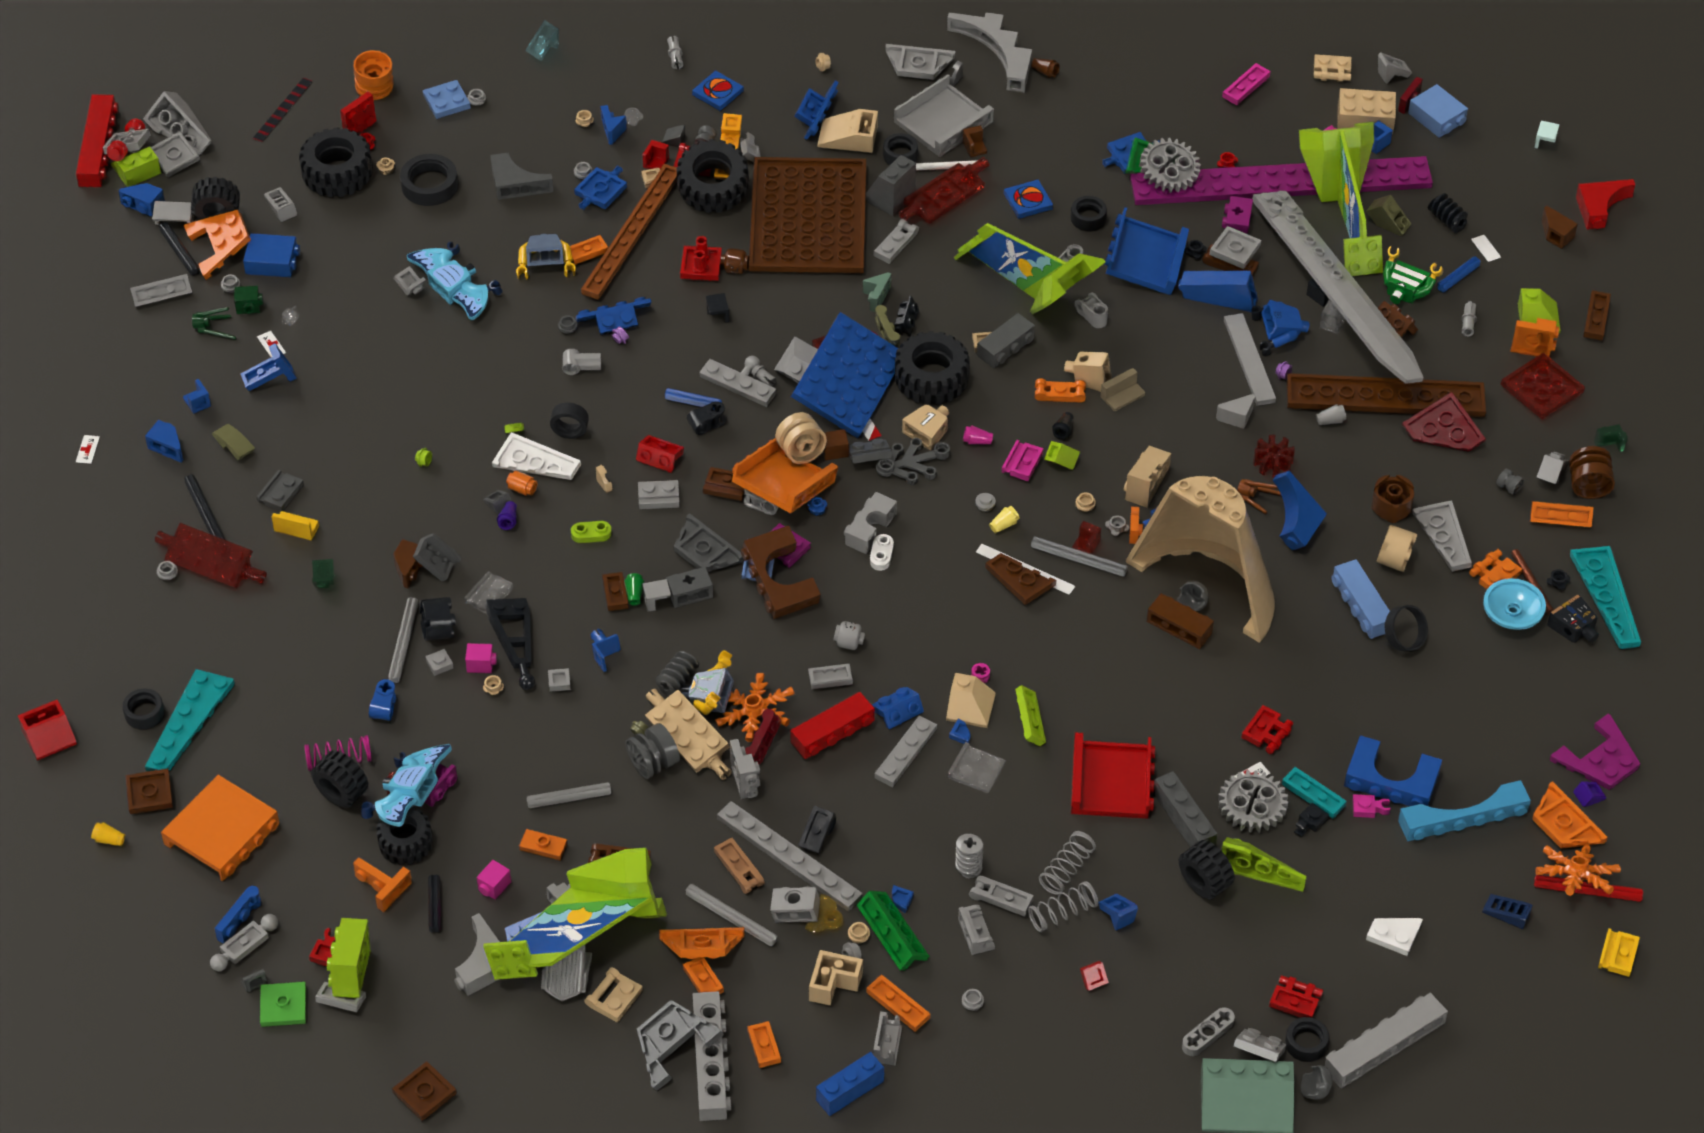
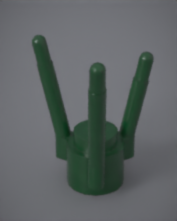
M229 307L196 312V314L192 315L193 329H198V333H208L236 340V336L206 329V327H210V320L230 318V314L209 316L228 311Z

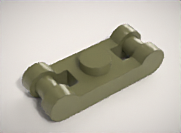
M878 305L875 308V324L882 338L895 347L900 348V334L895 332L893 323L889 322L886 316V306Z

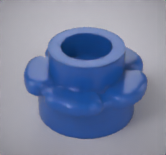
M814 497L808 501L807 506L811 514L818 516L825 512L827 502L822 500L821 497Z

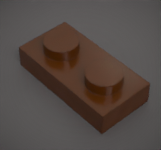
M623 572L602 574L608 611L629 609Z

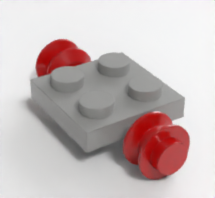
M131 119L125 126V132L114 133L103 146L104 154H107L113 161H121L128 151L129 153L138 152L151 136L149 129L145 128V124L140 119Z

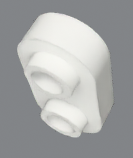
M880 534L874 538L870 555V565L873 569L882 571L890 566L894 548V541L891 536Z

